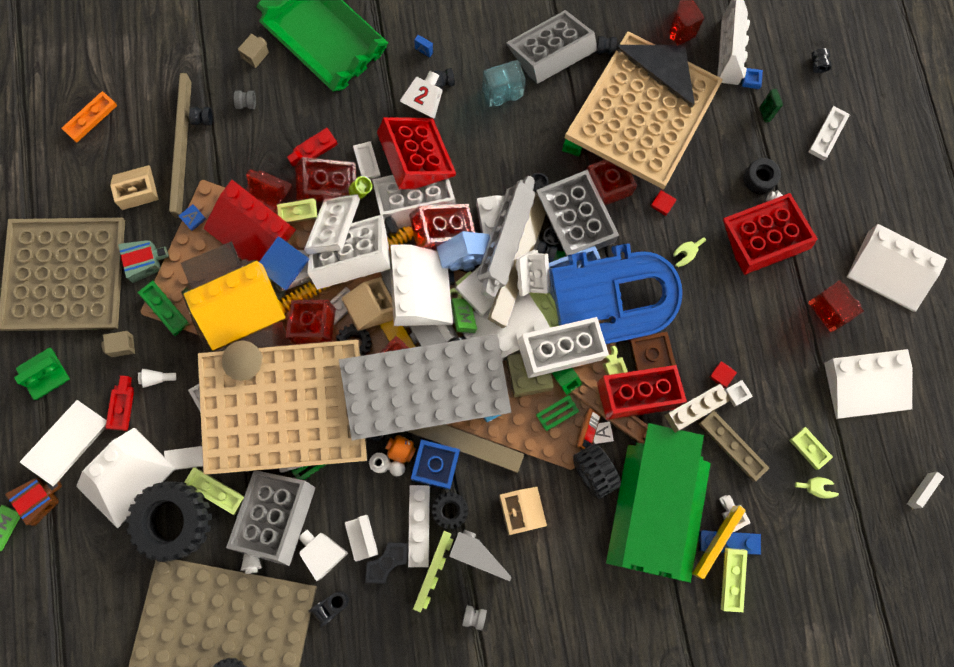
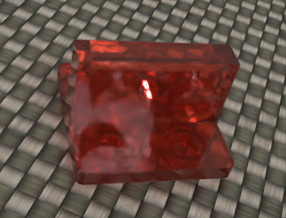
M250 169L246 174L248 186L245 190L273 212L276 211L277 205L281 204L292 188L291 183L261 170L256 172Z

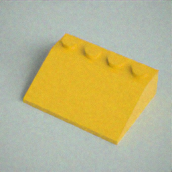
M258 261L184 293L190 311L212 351L286 319L265 268Z

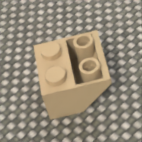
M150 165L112 176L110 186L114 202L122 210L159 200Z
M381 277L363 282L342 297V301L357 331L393 320L392 297Z
M538 487L499 495L508 535L547 526Z

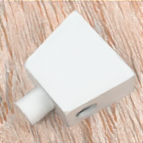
M306 530L299 536L300 541L306 546L299 554L316 581L321 580L348 554L347 551L323 533L314 537Z

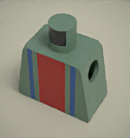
M148 240L118 244L126 278L132 283L158 272L161 268L159 260L169 257L166 247L156 249L155 245Z

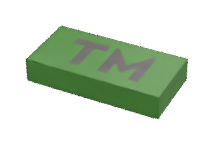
M452 298L451 307L457 332L475 333L477 326L472 306L465 299Z
M1 505L0 551L5 547L20 519L18 512L6 505Z

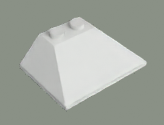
M133 428L107 445L82 471L76 487L119 528L126 521V516H130L131 512L128 509L130 504L136 503L134 498L137 494H143L142 490L146 487L164 482L175 468L136 428Z

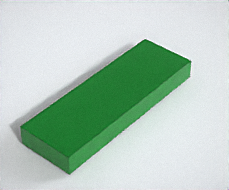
M151 281L137 292L174 336L190 324L154 281Z

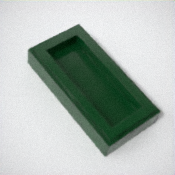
M777 89L771 90L759 107L765 123L772 121L783 106Z

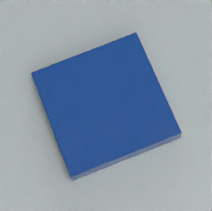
M278 236L259 262L264 266L268 277L287 291L310 259Z

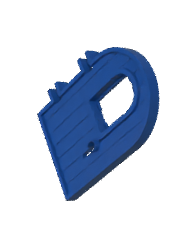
M630 244L612 246L611 250L614 256L587 261L586 252L568 255L570 265L549 269L559 326L595 317L598 320L611 317V322L599 323L605 344L655 334L666 328L673 321L681 306L682 284L674 266L664 257L652 252L631 253ZM621 252H624V255H625V258H626V259L620 260V259H621V255H620ZM580 260H581V265H582L583 267L577 268V262H576V261H580ZM646 278H654L659 281L662 286V296L656 304L623 311L619 284Z

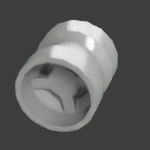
M467 605L462 626H474L477 630L482 631L487 610H474L472 606Z

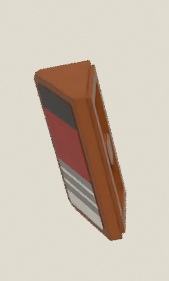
M591 408L586 411L576 443V448L581 450L592 445L601 417L599 413Z

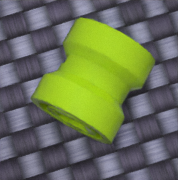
M365 176L358 177L349 186V194H358L359 198L363 199L372 190L371 180Z

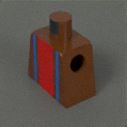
M35 478L9 491L5 495L24 523L35 526L58 504L59 500L54 492L60 489L62 484L58 481L52 486L43 479Z

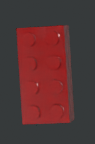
M677 365L605 375L597 382L606 420L673 410L687 402Z

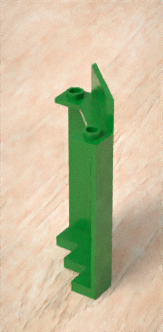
M261 0L257 4V8L262 12L259 22L333 92L345 89L349 85L348 81L353 76H360L367 69L366 65L371 60L377 61L381 57L388 44L377 31L343 0Z
M648 423L645 444L636 443V446L628 445L606 564L691 583L711 464L704 461L703 457L700 456L704 435L682 430L675 433L672 428Z

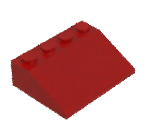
M383 117L377 134L398 189H417L456 175L433 118Z
M233 180L229 182L220 194L203 228L247 264L255 261L259 262L278 236L287 242L296 231L294 227Z
M791 193L723 218L736 261L744 275L810 250L817 241L816 235Z

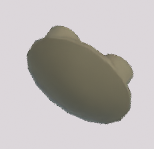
M244 340L236 341L224 351L222 366L226 374L232 379L239 381L250 380L260 370L263 355L253 343Z

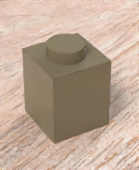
M253 34L238 48L241 58L255 68L269 53L266 41L261 37L257 38Z
M128 331L103 335L104 341H102L101 346L103 352L108 356L118 357L135 354L133 335Z

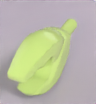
M703 237L695 244L691 241L678 246L673 253V257L683 253L685 258H682L675 267H681L691 262L698 252V246L703 244L706 239Z
M812 478L807 483L795 482V487L807 488L809 493L819 498H834L839 495V493L823 489L824 485L834 484L826 478Z

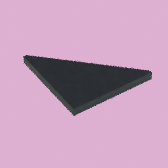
M618 44L617 51L619 53L625 54L629 61L647 71L651 78L665 85L668 91L677 98H682L688 103L689 107L694 106L695 102L685 45Z

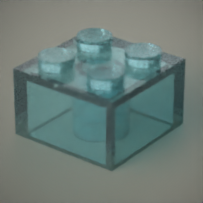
M518 60L483 70L482 89L489 107L502 105L509 100L515 101L523 96L526 78Z

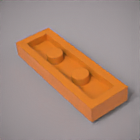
M102 91L61 129L77 143L117 107V104Z

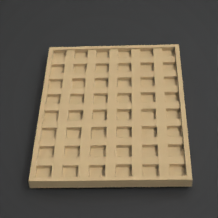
M359 340L258 348L263 355L260 370L252 379L242 381L232 379L224 371L222 366L224 351L198 353L204 475L367 461L366 438L351 439L339 359L360 356Z

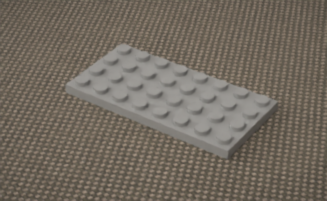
M497 334L339 359L352 440L511 413Z

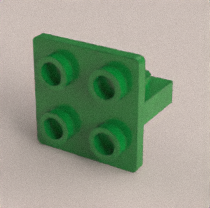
M51 348L44 350L18 366L16 370L19 375L14 377L17 384L27 387L34 400L40 399L70 380Z

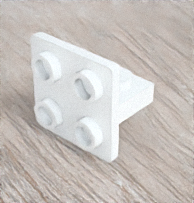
M532 250L517 258L516 270L518 271L517 288L519 295L525 296L530 292H551L548 254Z

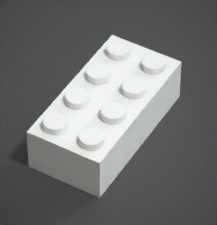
M597 317L522 334L517 340L528 378L601 361L609 355Z

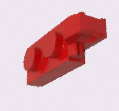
M325 128L298 145L287 158L292 166L300 162L308 164L335 147L338 143L328 128Z
M120 376L119 385H115L114 390L111 392L106 429L128 431L134 396V387H131L132 378L129 376Z

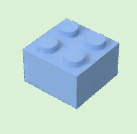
M461 232L437 246L442 268H448L451 271L459 269L471 271L475 269V266L482 262L490 239L489 234Z

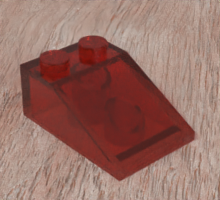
M302 157L295 164L297 200L313 198L317 202L350 195L348 188L356 180L355 162Z
M469 204L418 206L409 214L415 243L418 247L437 249V246L461 232L475 233Z

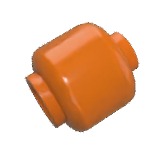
M397 435L394 439L390 438L385 447L388 450V458L402 464L406 461L410 462L416 450L413 441L401 435Z

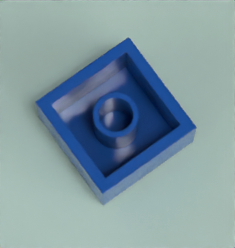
M421 440L411 480L450 490L460 449Z

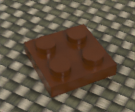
M668 332L629 340L636 371L676 365Z

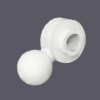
M376 453L370 458L369 465L374 472L384 473L390 470L393 476H401L405 472L404 464L397 461L390 462L388 456L383 453ZM378 459L382 460V464L380 466L376 465V461Z

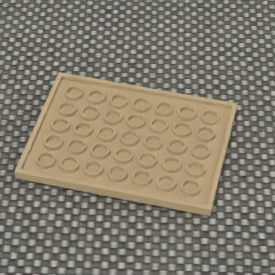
M629 31L620 43V45H654ZM616 50L568 129L565 139L664 190L723 79L688 62L695 102L693 107H689L688 103L682 98H677L668 91L665 85L655 81L648 75L647 71L637 67L628 60L625 54L619 53Z

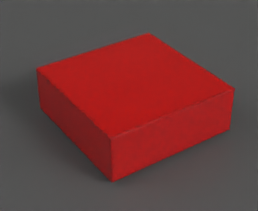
M661 190L650 207L666 216L677 199Z
M721 361L709 377L716 383L721 384L723 388H727L737 372Z

